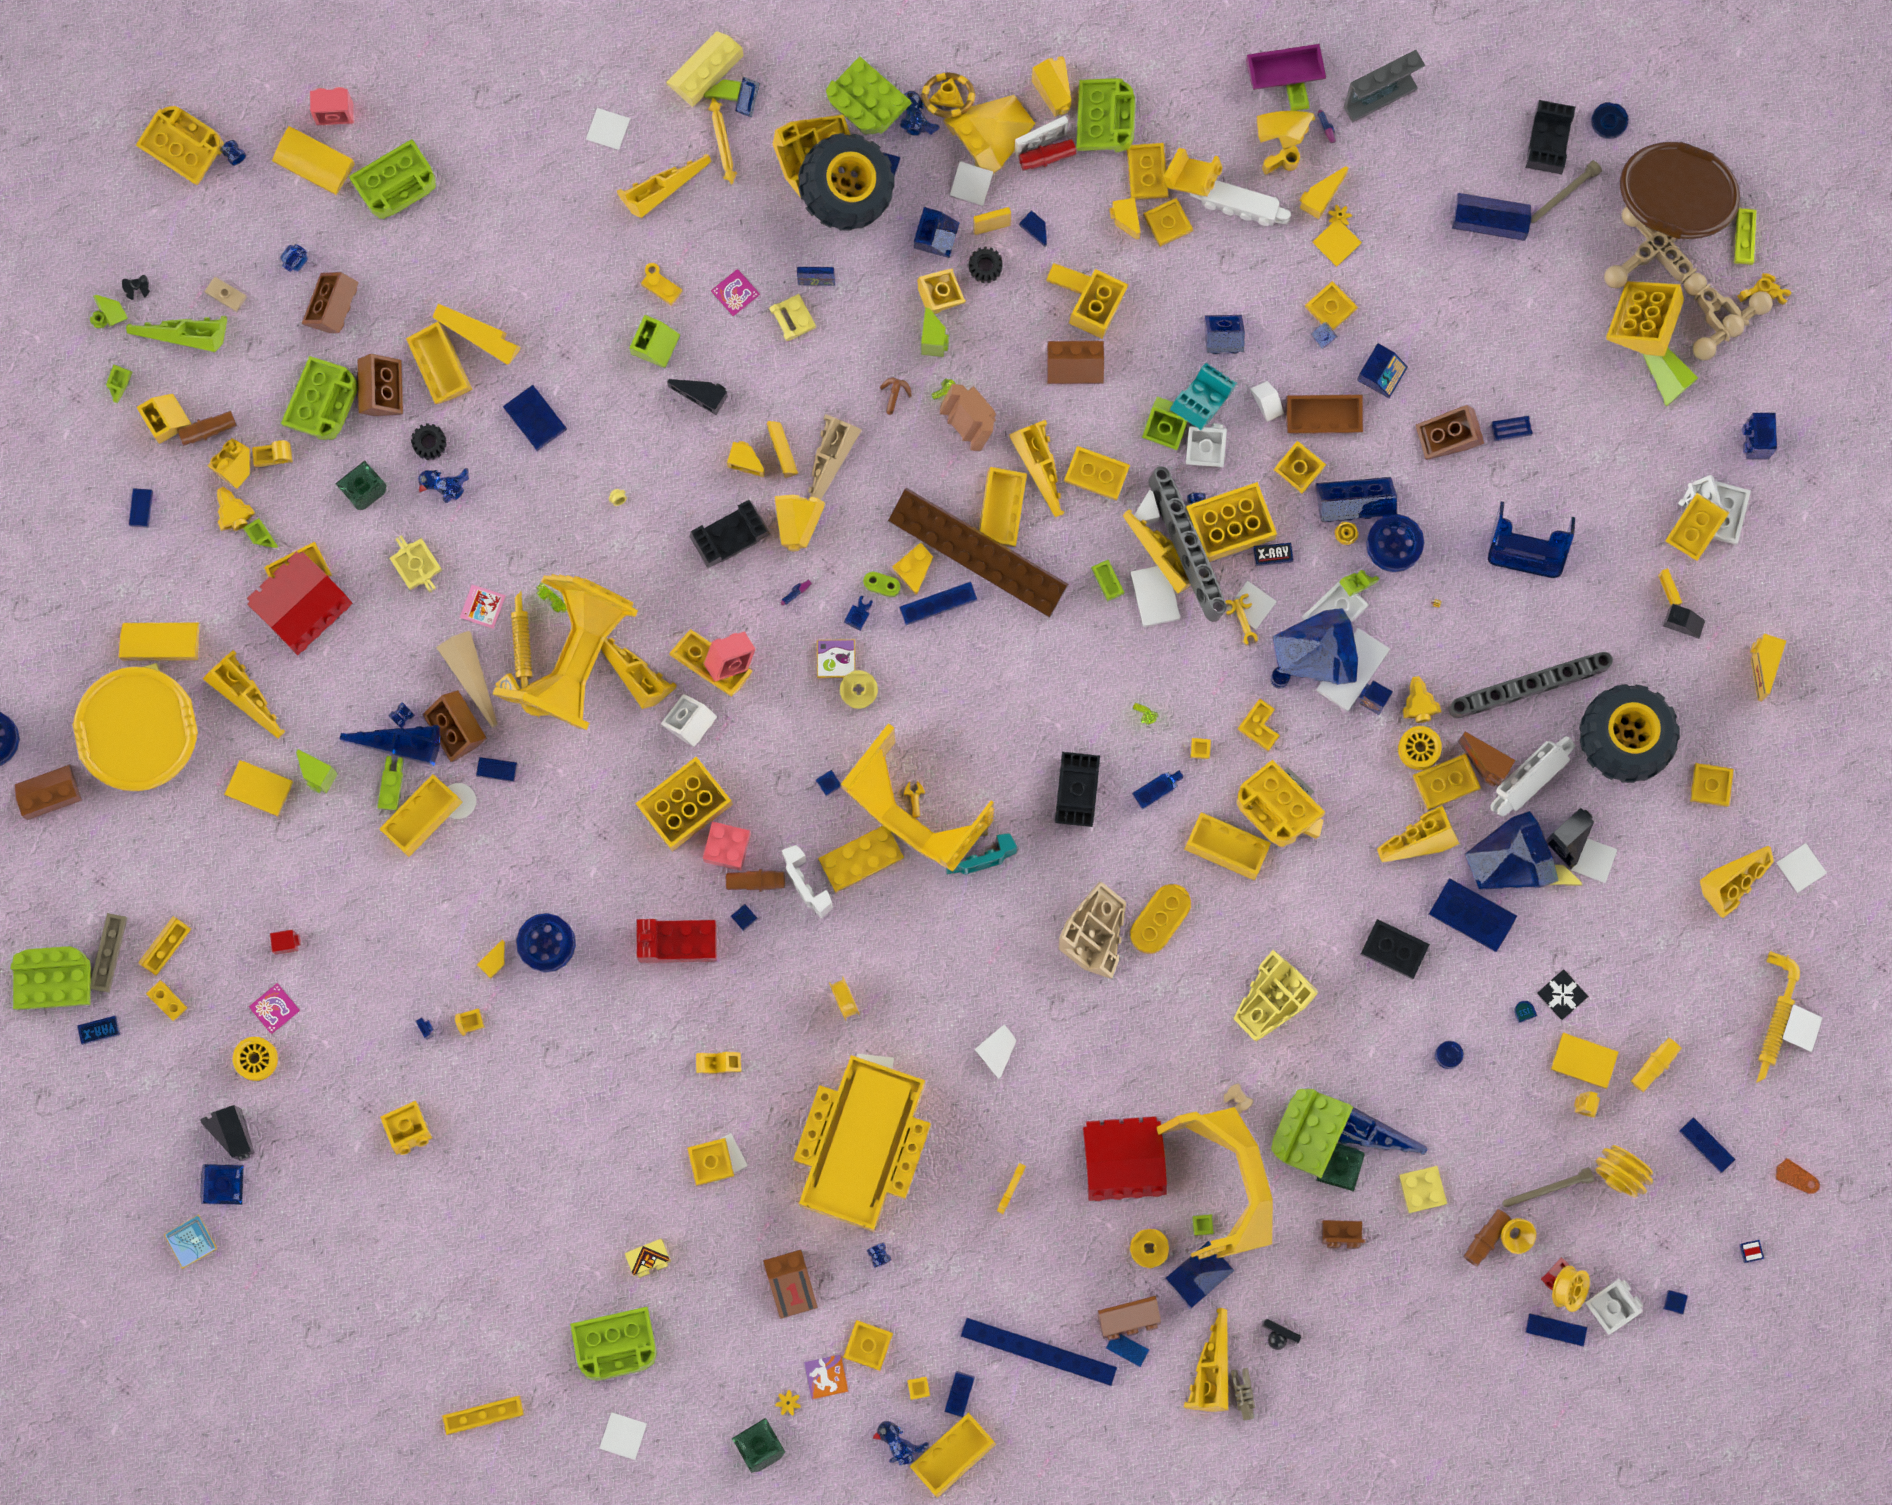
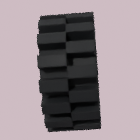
M980 247L977 252H973L972 256H970L969 272H971L972 277H975L976 281L981 280V283H984V281L991 283V280L995 281L997 276L1001 275L1003 262L1001 255H998L999 252L997 250L993 251L991 247L990 249H987V247L981 249ZM982 259H989L992 261L993 267L989 271H983L978 266L979 262Z
M426 423V426L420 425L419 429H415V434L412 433V447L415 453L422 459L424 457L426 460H429V458L434 460L435 456L440 457V453H444V448L447 447V440L440 427H436L435 424L429 425V423ZM427 435H432L436 438V443L431 448H425L422 445V440Z

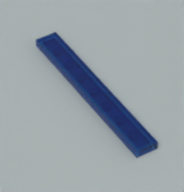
M966 1318L961 1333L963 1338L1108 1386H1112L1117 1370L1116 1366L970 1318Z

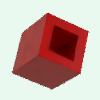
M294 930L270 933L271 948L275 955L297 952L298 946H301L300 935L296 934Z

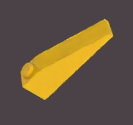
M1443 806L1424 813L1420 816L1421 820L1413 826L1409 824L1405 827L1406 831L1401 835H1394L1376 848L1382 863L1439 853L1460 844Z
M1763 847L1714 869L1699 880L1703 896L1720 917L1724 918L1736 909L1741 903L1739 899L1743 894H1748L1751 891L1750 886L1756 879H1760L1772 865L1774 859L1771 847Z

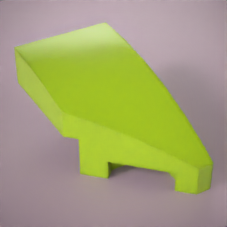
M723 79L704 94V98H715L718 101L721 98L738 102L741 82Z
M97 294L93 296L99 310H102L109 327L128 319L119 301Z
M1360 570L1357 574L1353 573L1343 577L1339 583L1351 597L1374 585L1380 578L1378 576L1370 577L1366 575L1364 570Z

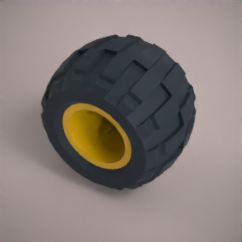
M844 133L831 135L829 138L821 140L813 146L805 156L798 175L800 180L798 188L801 200H804L807 206L806 210L810 215L817 217L821 224L829 228L835 227L840 231L862 229L878 219L889 206L892 199V191L895 187L894 174L890 168L892 164L888 156H884L879 150L881 147L874 141L869 142L865 140L864 136L857 134L844 135ZM839 167L844 169L845 172L843 174L838 171ZM851 171H855L857 177H853ZM831 177L835 178V183H832ZM846 181L848 186L843 187L841 182ZM855 184H859L861 190H856ZM849 193L852 197H846L845 195Z
M1628 684L1617 685L1609 690H1604L1586 708L1579 727L1581 735L1579 739L1582 751L1588 757V763L1592 768L1596 767L1600 770L1602 776L1610 780H1620L1622 783L1646 781L1664 770L1673 759L1677 751L1678 740L1680 739V727L1676 722L1677 715L1673 707L1668 706L1664 701L1666 698L1659 692L1654 693L1648 690V687L1638 684L1635 686H1629ZM1621 719H1626L1628 724L1623 725ZM1636 722H1638L1641 725L1640 729H1637L1634 724ZM1613 728L1617 729L1618 734L1614 733ZM1629 733L1631 735V738L1628 737L1626 739L1624 737V734ZM1638 736H1643L1645 741L1640 742ZM1633 745L1635 749L1628 748V746Z

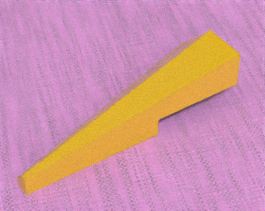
M704 154L702 158L695 162H692V160L687 161V166L679 169L675 166L650 176L648 180L641 184L633 183V188L625 191L619 189L617 194L633 215L642 218L711 163V158L708 154Z
M1045 419L1009 434V437L1053 515L1058 517L1063 515L1064 511L1061 510L1059 504L1061 494L1057 493L1055 483L1058 482L1053 454L1049 452L1048 443L1050 442V437L1046 436L1045 426L1047 422Z
M232 650L202 679L279 739L285 733V730H281L276 723L275 714L270 713L266 707L268 703L253 679L250 680L245 673V666L243 664L240 665L235 657L237 655L236 652Z
M1217 1308L1216 1310L1218 1315L1215 1324L1210 1327L1211 1336L1209 1341L1205 1342L1195 1370L1197 1376L1194 1385H1190L1189 1390L1191 1393L1188 1402H1184L1183 1407L1186 1409L1208 1412L1228 1411L1227 1310L1224 1308Z

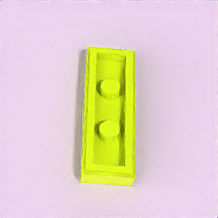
M1739 208L1736 214L1734 263L1754 264L1757 213L1755 209Z

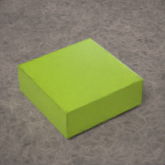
M1212 1214L1192 1216L1194 1236L1214 1234Z

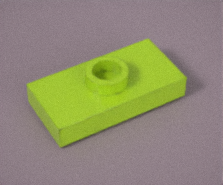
M1305 82L1285 85L1291 111L1309 109L1310 104Z
M1109 559L1091 567L1107 602L1125 594Z

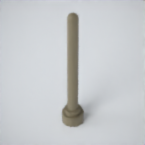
M1592 160L1587 165L1583 174L1529 218L1530 223L1538 221L1589 177L1598 176L1602 172L1600 165Z
M1589 1167L1581 1169V1172L1576 1176L1506 1199L1502 1202V1205L1510 1207L1580 1182L1582 1184L1594 1182L1592 1171Z

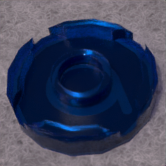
M1605 102L1594 110L1591 117V126L1600 137L1614 139L1625 132L1628 126V114L1620 104Z

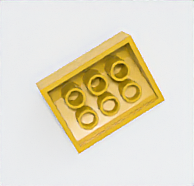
M1627 281L1606 339L1645 355L1665 356L1684 302L1681 284Z
M1258 482L1186 506L1209 562L1276 539L1277 532Z
M697 756L635 803L672 852L733 805L732 800Z

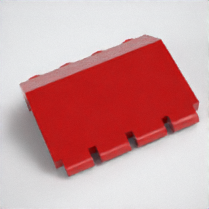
M296 551L287 560L290 563L288 566L283 563L273 573L276 576L274 579L271 576L259 586L262 590L259 592L256 589L246 599L249 601L247 605L298 656L327 627L333 624L343 612L347 611L353 603L303 552L299 554Z
M1156 1116L1142 1117L1143 1122H1139V1117L1124 1118L1123 1124H1120L1119 1119L1104 1120V1125H1100V1120L1086 1121V1126L1083 1127L1089 1201L1167 1195L1163 1135H1158L1157 1127L1161 1125V1121H1157Z

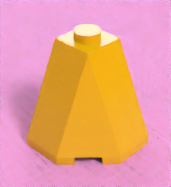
M1060 56L1055 61L1053 58H1048L1032 68L1031 82L1055 117L1066 114L1071 108V95L1065 58Z
M800 495L775 496L781 545L792 552L799 551L801 548H807L825 507V502L815 497H809L808 500L807 498L800 497Z

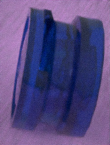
M1454 1041L1443 1042L1435 1051V1060L1444 1069L1457 1067L1462 1062L1464 1056L1462 1047Z

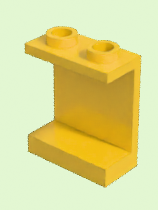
M1178 148L1163 177L1167 187L1170 189L1207 197L1210 190L1214 188L1215 181L1218 175L1222 173L1223 167L1219 157L1216 155L1212 162L1209 163L1191 159L1188 157L1186 149Z

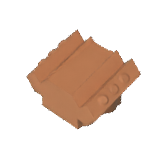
M952 384L940 406V414L948 415L947 424H951L958 431L962 441L971 442L970 450L981 451L993 432L996 413L977 389L973 386L967 390L963 385Z

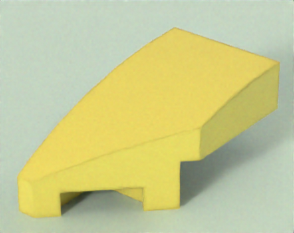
M1544 865V885L1582 886V882L1564 865Z

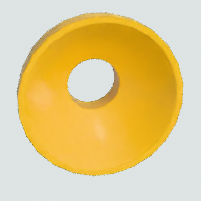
M1512 1219L1502 1229V1243L1511 1253H1525L1533 1247L1536 1241V1229L1526 1219ZM1513 1228H1518V1236L1515 1238H1511V1230Z

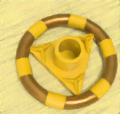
M946 72L931 77L925 83L921 98L925 108L933 115L942 118H954L966 113L972 107L975 100V90L972 83L963 75ZM949 79L947 82L942 83L941 88L928 99L932 85ZM954 80L963 84L968 90L967 102L965 104ZM934 105L954 107L958 109L951 111H942L936 108Z

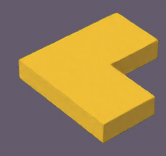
M1260 698L1237 729L1268 752L1280 736L1265 725L1275 709Z

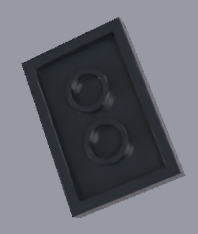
M1377 919L1360 955L1413 980L1430 944Z

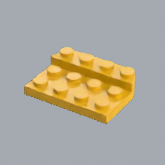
M169 106L162 110L159 109L155 113L136 146L198 186L216 156L221 155L224 142L220 135L206 124L177 106Z
M1273 759L1242 783L1237 796L1239 810L1271 842L1279 847L1294 843L1300 834L1325 815V811Z

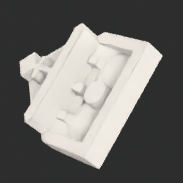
M1709 475L1693 482V484L1689 483V488L1684 498L1680 499L1678 503L1687 508L1697 492L1722 508L1714 477Z

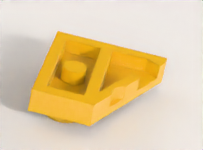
M919 543L894 564L892 569L917 595L933 560V556L922 543Z

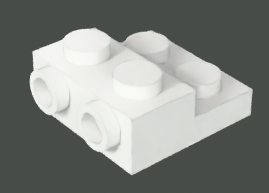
M1212 423V427L1205 426L1202 430H1199L1194 425H1189L1186 464L1224 467L1227 428H1223V424Z
M1619 1278L1585 1302L1608 1335L1643 1311L1641 1309L1643 1304L1637 1296L1633 1298L1630 1294L1631 1288L1625 1280L1621 1281Z

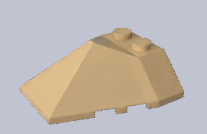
M1098 882L1066 921L1059 938V950L1084 970L1112 978L1119 962L1117 950L1118 944H1121L1122 939L1119 937L1120 926H1123L1126 901L1103 882Z

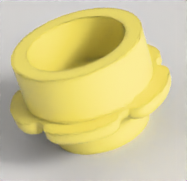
M613 490L610 493L609 501L614 506L622 505L627 500L625 490Z

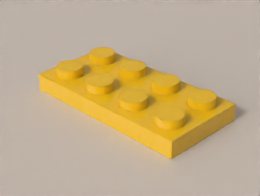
M881 826L819 857L818 860L832 888L837 893L904 859V856L891 831L885 826Z

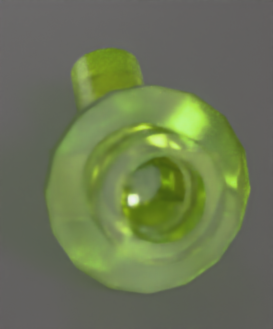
M945 378L940 383L942 389L931 394L932 398L936 400L946 395L952 384L956 383L952 379L948 380Z
M1136 702L1133 705V710L1143 713L1140 720L1141 723L1150 725L1156 722V718L1159 716L1157 712L1151 711L1147 706Z

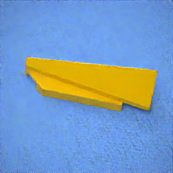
M437 304L433 314L434 319L505 364L509 365L519 353L521 347L506 341L507 333L446 306Z

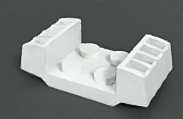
M797 845L782 850L787 864V875L806 906L813 908L822 919L833 909L827 890L815 896L810 885L804 884L803 881L805 879L799 866L807 861L805 854Z

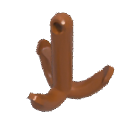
M892 377L885 380L880 386V389L883 390L890 384H893L886 409L888 415H892L894 412L900 386L905 389L909 398L912 397L911 388L905 380Z

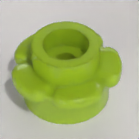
M99 310L93 312L90 317V323L95 328H104L108 324L103 312Z

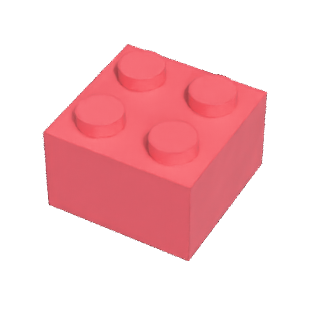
M336 87L333 90L317 88L314 91H310V112L316 125L354 123L353 101L348 89Z
M745 631L738 634L733 633L729 637L719 638L711 643L704 665L715 682L748 671L755 647Z
M712 821L703 861L742 871L751 836L750 830Z

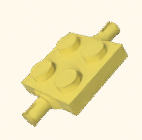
M401 535L399 536L402 541L401 543L397 537L395 540L401 549L389 559L409 590H412L418 585L424 584L429 593L433 592L432 589L435 590L436 587L430 579L441 572L442 569L425 542L420 538L414 543L407 544Z

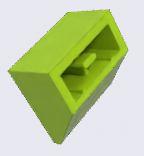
M644 315L629 349L631 355L666 368L681 335L662 321Z

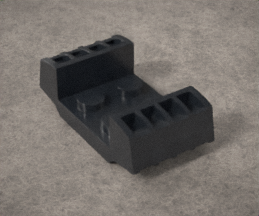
M1538 100L1525 168L1562 175L1567 159L1566 150L1571 123L1574 119L1575 106Z
M747 500L737 505L738 510L705 528L701 525L690 532L689 537L707 568L724 562L771 534L752 501Z
M1062 751L1055 823L1093 827L1100 755Z

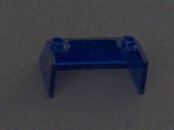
M1501 501L1488 550L1489 563L1494 566L1548 578L1561 576L1574 537L1575 517H1571L1567 532L1556 530L1550 534L1549 540H1543L1512 533L1513 524L1509 519L1503 518L1504 502Z

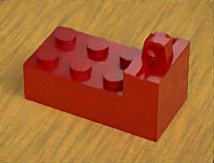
M636 919L637 959L640 963L717 961L716 920L657 921L656 919Z

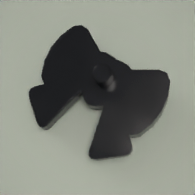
M142 275L137 279L129 280L124 278L122 280V288L127 293L126 297L134 300V290L139 288L144 298L150 293L148 289L149 280L146 275Z

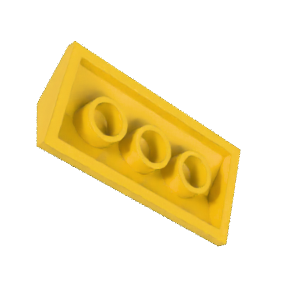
M690 629L670 651L669 655L732 697L742 688L753 671L748 668V671L715 682L704 665L711 642Z

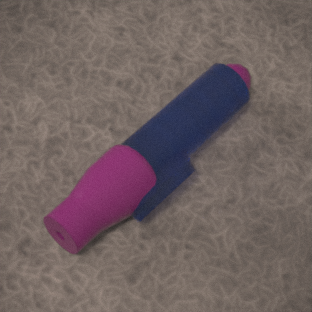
M1319 110L1317 115L1325 131L1324 133L1331 144L1335 143L1334 127L1332 123L1328 122L1325 112Z
M808 579L803 583L795 585L792 591L782 598L781 605H787L812 585L811 581Z

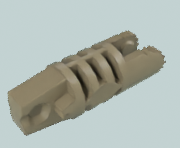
M1243 1368L1242 1370L1244 1380L1242 1385H1240L1237 1370H1231L1238 1411H1241L1244 1421L1254 1419L1253 1408H1255L1249 1369Z

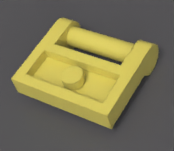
M800 294L781 303L774 304L769 308L782 328L786 341H790L816 328ZM786 309L796 328L793 331L790 330L781 312Z

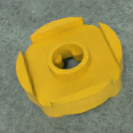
M1144 1229L1134 1235L1129 1250L1136 1264L1151 1269L1160 1266L1167 1259L1169 1245L1167 1238L1162 1232L1156 1229ZM1152 1243L1154 1245V1253L1149 1252L1147 1254L1144 1245Z

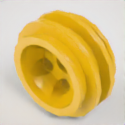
M1612 1145L1611 1149L1604 1148L1602 1153L1606 1158L1598 1157L1595 1160L1599 1166L1595 1170L1606 1180L1605 1183L1615 1191L1623 1192L1634 1198L1638 1196V1193L1646 1194L1647 1190L1643 1184L1649 1186L1653 1184V1180L1650 1177L1653 1175V1171L1635 1155L1619 1146Z

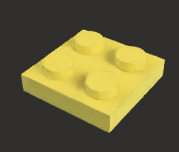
M1438 1166L1399 1175L1408 1214L1447 1204Z

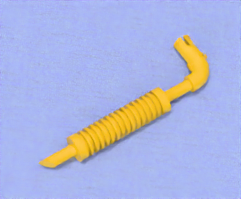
M520 591L514 598L515 612L511 613L512 637L514 638L513 649H515V678L521 680V688L529 685L528 679L533 678L532 660H530L531 646L528 612L523 611L522 591ZM521 704L524 711L532 716L540 718V716L549 715L530 705Z
M1769 951L1766 962L1783 967V970L1789 972L1787 977L1789 980L1784 996H1778L1776 1007L1773 1011L1774 1014H1772L1773 1018H1771L1769 1025L1770 1029L1767 1030V1036H1765L1763 1043L1764 1047H1762L1758 1058L1762 1065L1756 1083L1766 1079L1769 1066H1775L1777 1059L1775 1058H1778L1777 1055L1779 1054L1778 1051H1780L1788 1018L1793 1004H1795L1791 997L1796 982H1799L1800 979L1798 964L1789 958V955L1786 957Z

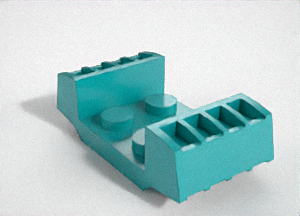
M1205 363L1185 391L1182 390L1177 396L1170 411L1175 412L1178 416L1184 418L1185 421L1187 420L1199 428V430H1202L1232 394L1237 382H1234L1222 374V372Z
M1010 833L996 835V844L999 851L992 849L984 852L985 855L977 857V855L966 857V861L962 862L961 860L954 871L946 868V874L962 873L967 875L1000 865L1004 859L1017 854V845Z

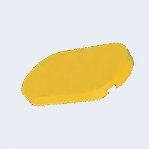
M1168 884L1156 891L1130 930L1131 942L1137 950L1142 953L1153 954L1165 947L1190 911L1191 899L1185 888L1177 884Z

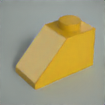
M1135 198L1113 201L1112 208H1109L1110 219H1114L1115 225L1134 239H1140L1141 231Z
M733 441L727 460L728 468L764 477V468L753 448L747 442L738 441L737 443Z

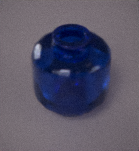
M296 243L288 245L280 256L283 262L282 267L289 272L292 270L300 271L308 261V256L306 255L308 252Z

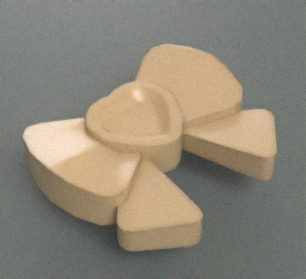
M1239 1083L1231 1086L1227 1093L1224 1094V1103L1235 1098V1102H1238L1235 1108L1239 1114L1250 1108L1254 1102L1252 1098L1244 1094Z

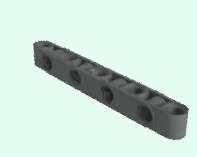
M1159 466L1148 480L1151 491H1153L1157 507L1203 613L1209 621L1216 622L1227 610V604L1179 490L1169 470L1166 467Z
M1600 652L1474 691L1454 699L1449 706V713L1454 718H1462L1590 678L1607 671L1612 665L1613 658L1608 652ZM1599 658L1605 659L1606 662H1607V665H1606V666L1600 665L1598 659H1599ZM1562 670L1570 671L1571 677H1565ZM1532 681L1535 684V688H1528L1526 682ZM1490 693H1497L1499 700H1493L1490 697ZM1460 704L1463 707V711L1457 712L1454 709V705Z

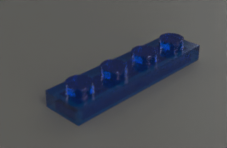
M968 582L902 605L899 609L907 626L975 602L977 597L972 583Z

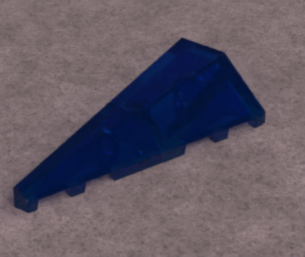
M417 726L416 728L406 729L394 728L371 732L341 733L339 740L434 766L440 749V726Z
M1354 1107L1338 1140L1342 1144L1352 1143L1363 1147L1384 1150L1395 1149L1406 1153L1408 1151L1417 1152L1421 1155H1425L1428 1150L1427 1146Z

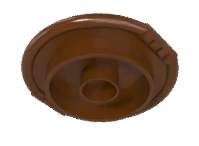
M1682 141L1660 142L1640 149L1628 159L1621 172V195L1633 216L1645 227L1676 239H1699L1714 235L1731 223L1739 209L1740 190L1737 180L1729 167L1715 156L1714 153Z

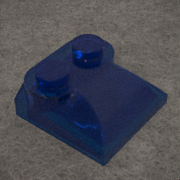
M203 1164L200 1185L201 1204L242 1205L244 1165Z

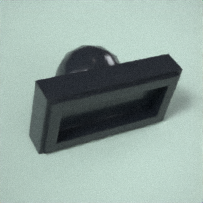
M1265 1319L1262 1323V1327L1272 1331L1268 1336V1344L1272 1349H1283L1287 1344V1339L1296 1344L1301 1340V1335L1269 1319Z

